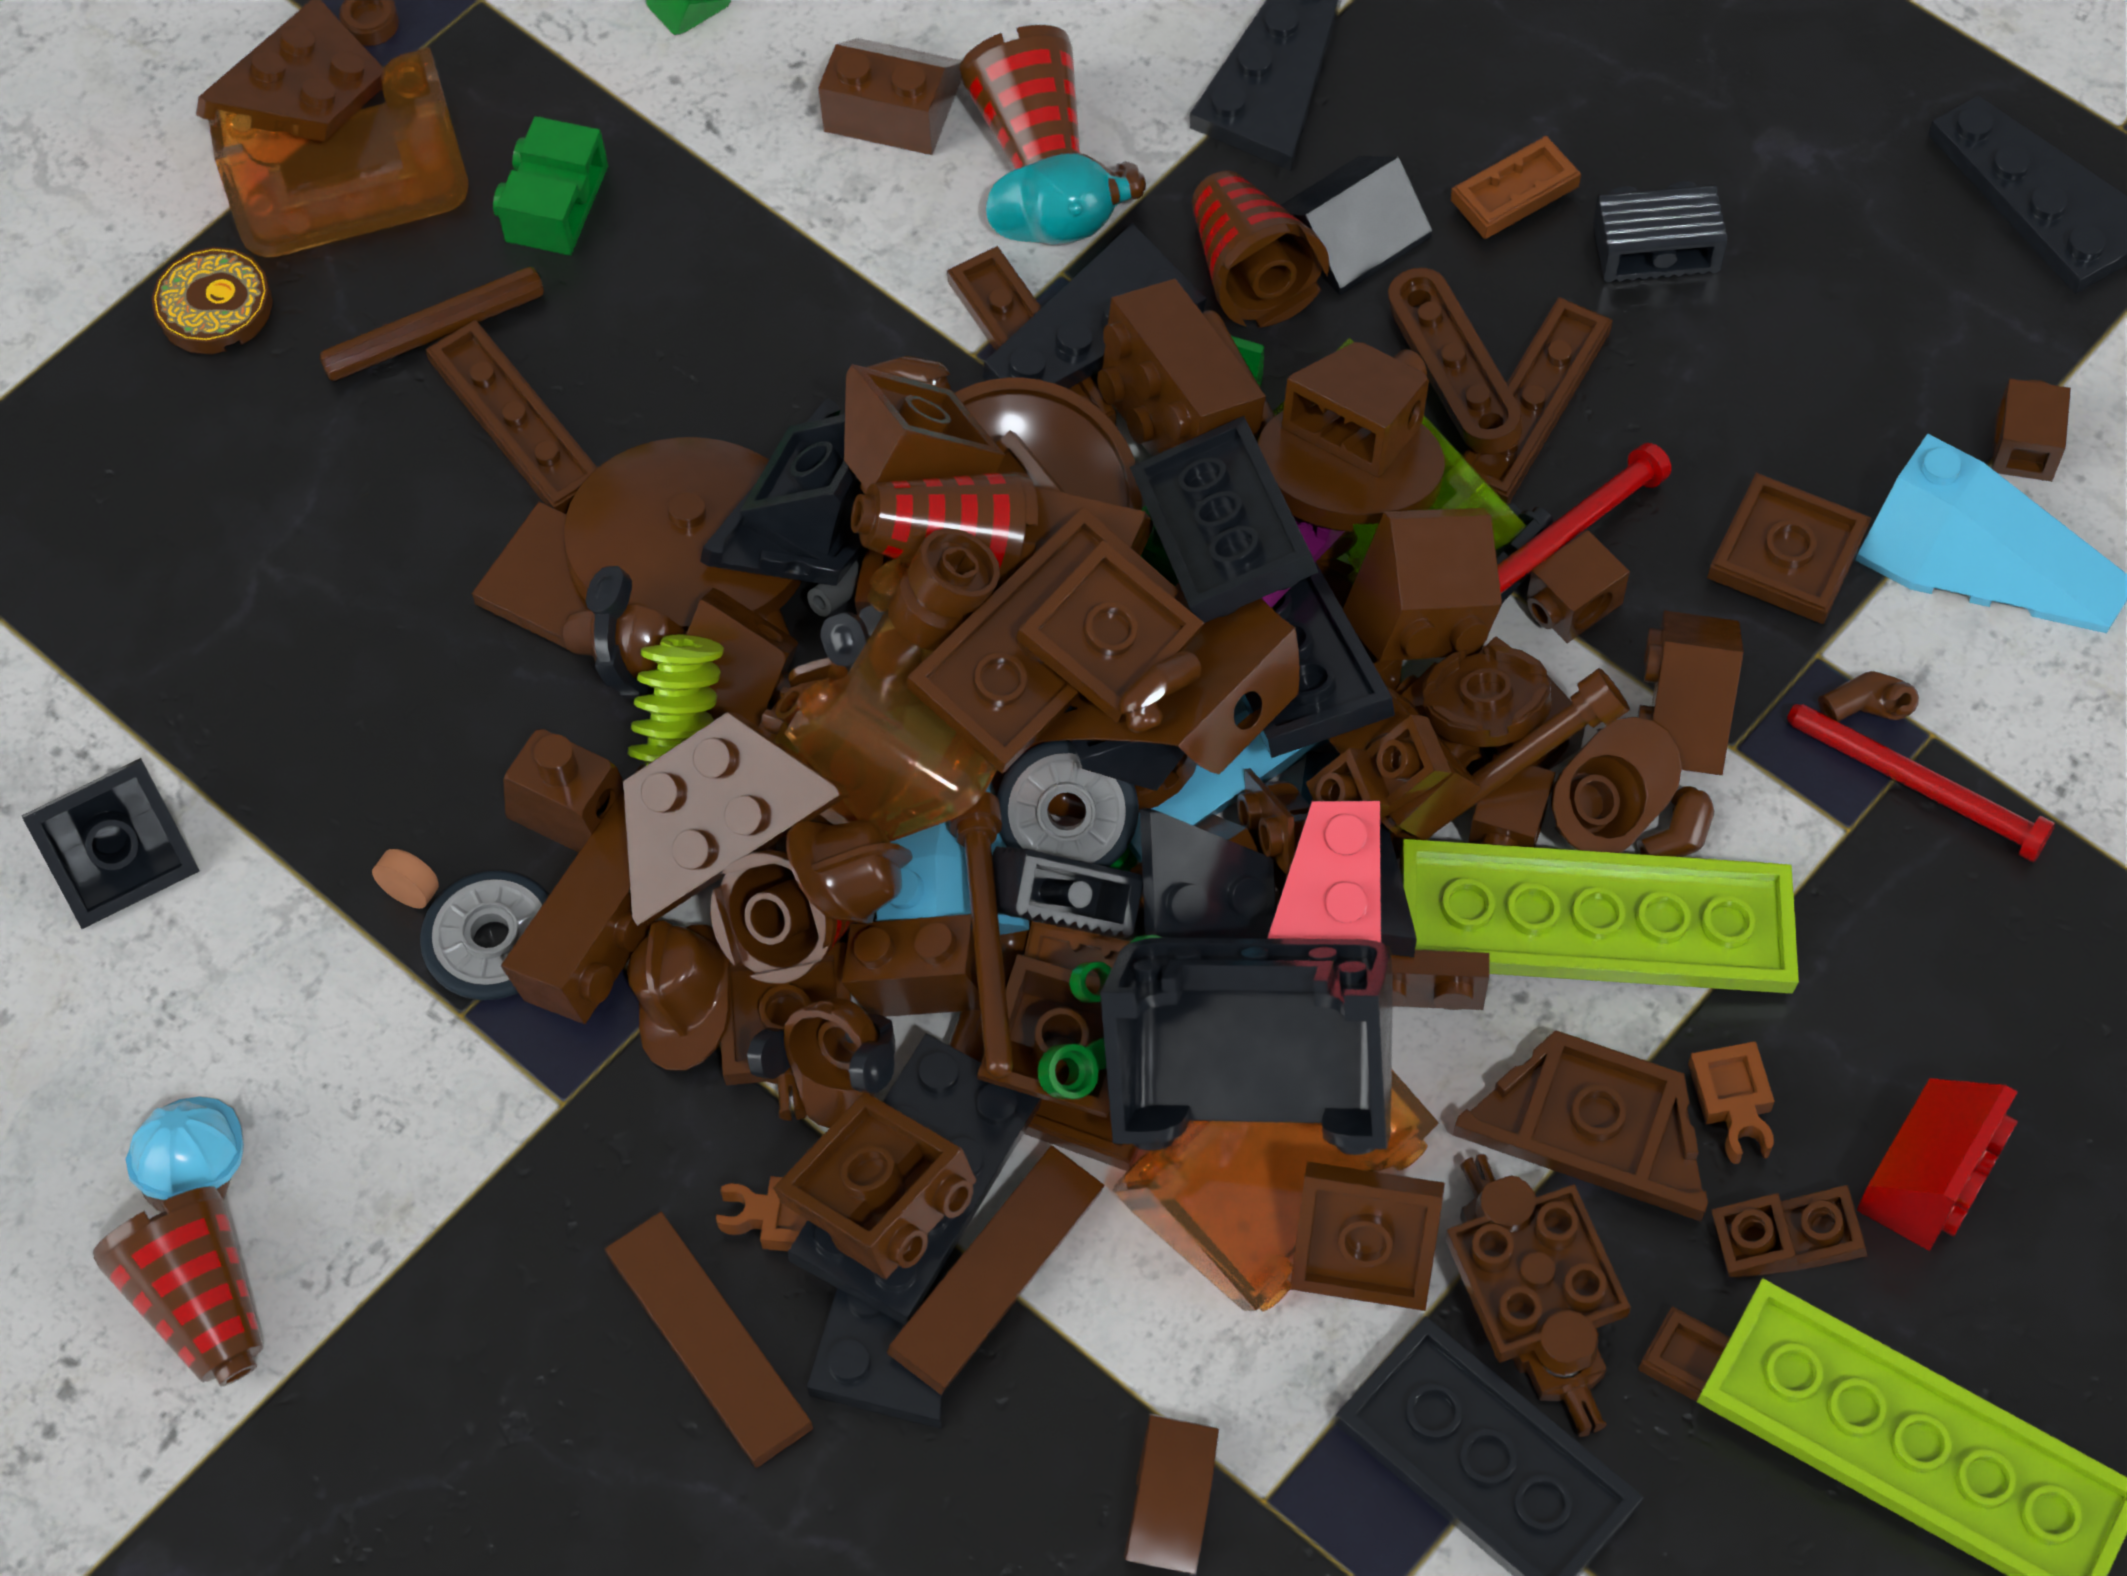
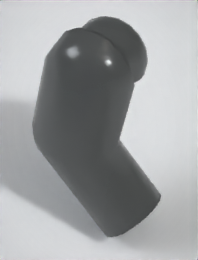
M858 559L837 586L818 584L808 592V603L815 613L826 617L856 596L857 582L861 570Z

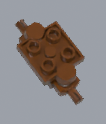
M1485 1154L1476 1155L1475 1162L1473 1157H1470L1461 1163L1460 1168L1464 1172L1475 1198L1461 1208L1460 1219L1462 1224L1447 1229L1445 1240L1499 1363L1513 1358L1519 1374L1527 1371L1540 1401L1564 1400L1576 1425L1579 1437L1588 1436L1591 1429L1594 1434L1606 1426V1422L1603 1420L1590 1391L1604 1378L1607 1370L1598 1350L1597 1340L1599 1334L1596 1328L1628 1317L1631 1306L1575 1184L1536 1198L1529 1184L1519 1177L1509 1175L1496 1180Z

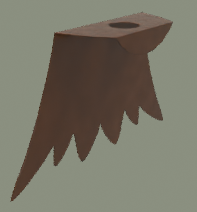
M1177 583L1176 588L1180 592L1176 600L1191 611L1181 586ZM1262 598L1238 608L1230 615L1217 617L1204 623L1200 633L1184 650L1193 653L1198 658L1201 664V675L1197 681L1156 701L1163 714L1160 725L1140 733H1134L1129 730L1125 715L1116 723L1082 694L1071 705L1078 709L1062 714L1035 742L1111 740L1178 746L1200 767L1219 775L1298 695L1300 663L1295 627L1278 615ZM1254 691L1258 693L1261 698L1262 707L1249 714L1236 726L1234 710L1237 702L1247 692Z

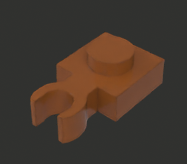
M1756 1041L1691 1053L1688 1067L1705 1123L1711 1124L1726 1121L1729 1132L1725 1140V1150L1729 1160L1733 1164L1740 1163L1743 1152L1738 1139L1742 1137H1752L1757 1140L1761 1146L1763 1159L1768 1158L1774 1144V1137L1770 1127L1761 1120L1758 1114L1771 1112L1775 1101Z
M770 1176L767 1195L755 1194L748 1187L740 1184H726L721 1187L723 1201L740 1202L745 1207L735 1217L716 1215L719 1230L730 1235H740L752 1229H761L760 1241L763 1249L789 1251L806 1224L807 1219L781 1204L773 1187L783 1177Z

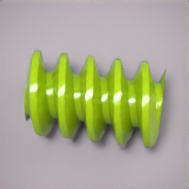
M678 634L664 636L660 645L647 646L641 649L640 655L658 663L657 670L642 671L637 676V680L640 683L654 688V694L637 696L634 699V705L650 712L651 718L631 723V730L648 737V741L645 744L629 746L627 754L630 757L645 762L644 764L647 766L714 721L712 716L706 711L713 708L717 703V694L709 686L717 683L720 679L721 671L711 661L717 660L723 655L724 647L721 644L700 636Z

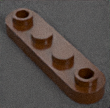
M1414 268L1402 272L1394 278L1389 286L1388 297L1391 314L1411 350L1423 359L1427 369L1426 376L1463 441L1472 450L1483 454H1497L1510 449L1518 442L1522 435L1523 427L1520 406L1448 283L1440 273L1428 268Z

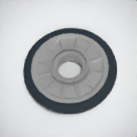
M1070 740L1044 742L1023 753L1006 771L996 796L1000 801L1002 829L999 833L1006 847L1030 849L1106 867L1112 865L1125 852L1132 841L1138 823L1139 804L1134 784L1082 769ZM1069 792L1076 794L1082 799L1086 807V814L1080 823L1065 827L1058 825L1052 820L1049 815L1048 805L1056 795Z
M509 871L479 872L453 883L435 899L427 911L422 924L420 946L429 972L446 989L469 999L496 1000L517 994L518 991L501 968V964L550 894L534 880ZM488 922H500L509 928L506 939L500 945L493 948H484L474 942L476 931L482 925Z

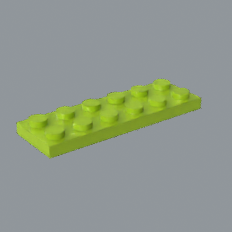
M1403 839L1400 849V875L1417 937L1415 950L1490 953L1489 974L1791 994L1799 983L1792 864Z
M1763 1278L1697 1400V1403L2007 1576H2107L2127 1534V1477Z

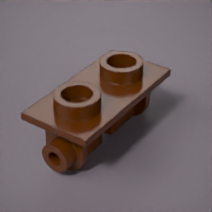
M1251 768L1244 769L1245 793L1239 794L1237 799L1240 824L1246 827L1261 845L1264 855L1273 858L1275 863L1288 877L1311 805L1292 783L1288 781L1263 783Z

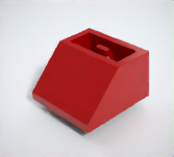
M1929 1078L1868 1184L1856 1211L1928 1251L1931 1250L1941 1230L1954 1237L2018 1120L2006 1115L2018 1091L2002 1084Z

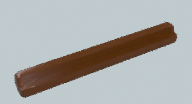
M526 267L325 349L320 353L321 364L327 377L331 381H337L447 336L473 320L481 322L537 299L544 293L542 281L533 267Z

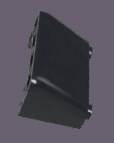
M1149 938L1134 941L1121 949L1100 992L1113 1144H1134L1135 1147L1142 1150H1161L1172 1145L1174 1139L1180 1137L1186 1131L1189 1121L1322 1123L1323 1139L1329 1144L1335 1145L1342 1153L1361 1155L1370 1153L1375 1149H1387L1391 1135L1393 974L1390 947L1381 942L1363 939Z

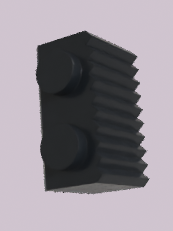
M1681 181L1670 185L1666 189L1639 191L1635 187L1623 186L1613 189L1608 194L1598 195L1593 226L1604 281L1610 283L1616 279L1622 282L1627 278L1634 281L1638 277L1645 280L1650 276L1657 279L1662 275L1669 278L1673 274L1680 277L1685 273L1692 276L1697 272L1703 275L1708 271L1715 274L1721 270L1727 245V233L1725 232V223H1723L1721 204H1719L1717 185L1697 186L1690 181Z
M996 846L994 849L992 860L998 914L1102 936L1126 939L1134 933L1143 887L1142 874L1030 849Z

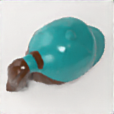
M1085 154L1056 155L1015 169L1002 176L993 185L986 203L987 219L991 227L998 234L1011 240L1051 245L1073 243L1096 234L1109 220L1114 208L1118 204L1129 199H1139L1142 197L1146 190V180L1144 174L1139 172L1138 166L1127 161L1117 163L1116 170L1113 172L1101 162Z

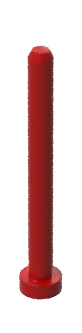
M1653 443L1640 445L1629 454L1628 467L1499 563L1497 567L1501 593L1640 487L1654 488L1665 481L1671 474V462L1664 450Z
M1794 704L1787 716L1790 725L1799 731L2021 845L2019 856L2033 863L2040 855L2055 827V822L2041 815L2033 823L1805 704Z

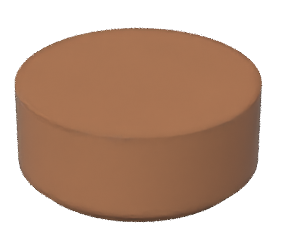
M387 850L372 869L375 881L387 894L413 908H424L439 888L438 879L432 869L418 857L404 850Z

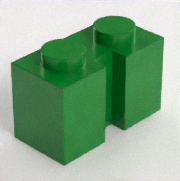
M538 116L534 117L526 137H520L515 145L513 152L514 170H511L507 182H501L498 185L494 195L493 212L495 216L499 217L506 242L571 256L608 168L600 129Z

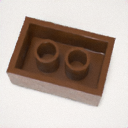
M1176 279L1111 297L1108 325L1104 327L1103 331L1105 350L1102 369L1098 372V386L1103 399L1108 404H1113L1126 421L1129 433L1136 443L1142 444L1150 456L1153 457L1242 416H1245L1258 443L1266 396Z

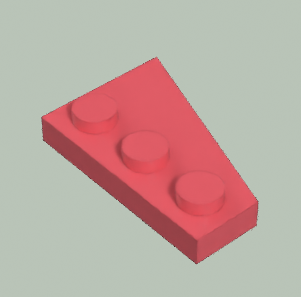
M1317 801L1311 803L1267 939H1363L1381 942L1380 801Z

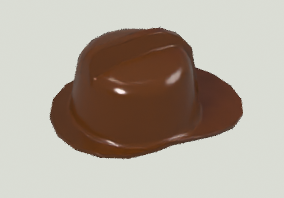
M1638 717L1616 720L1598 731L1562 770L1552 787L1551 807L1556 822L1555 830L1564 836L1571 846L1580 851L1621 853L1633 844L1669 804L1679 787L1682 771L1679 748L1669 732L1652 720Z
M855 820L832 826L802 821L793 824L787 833L786 850L788 860L798 886L810 903L821 913L841 921L857 922L863 925L871 924L875 912L894 900L901 892V869L913 858L910 850L898 844L890 843L882 829L872 820Z
M664 920L653 921L650 925L649 935L633 951L627 967L629 986L639 1001V1030L642 1047L653 1063L668 1071H685L703 1063L717 1049L727 1028L730 1010L729 970L731 961L719 946L712 926L704 924L683 927L674 926Z

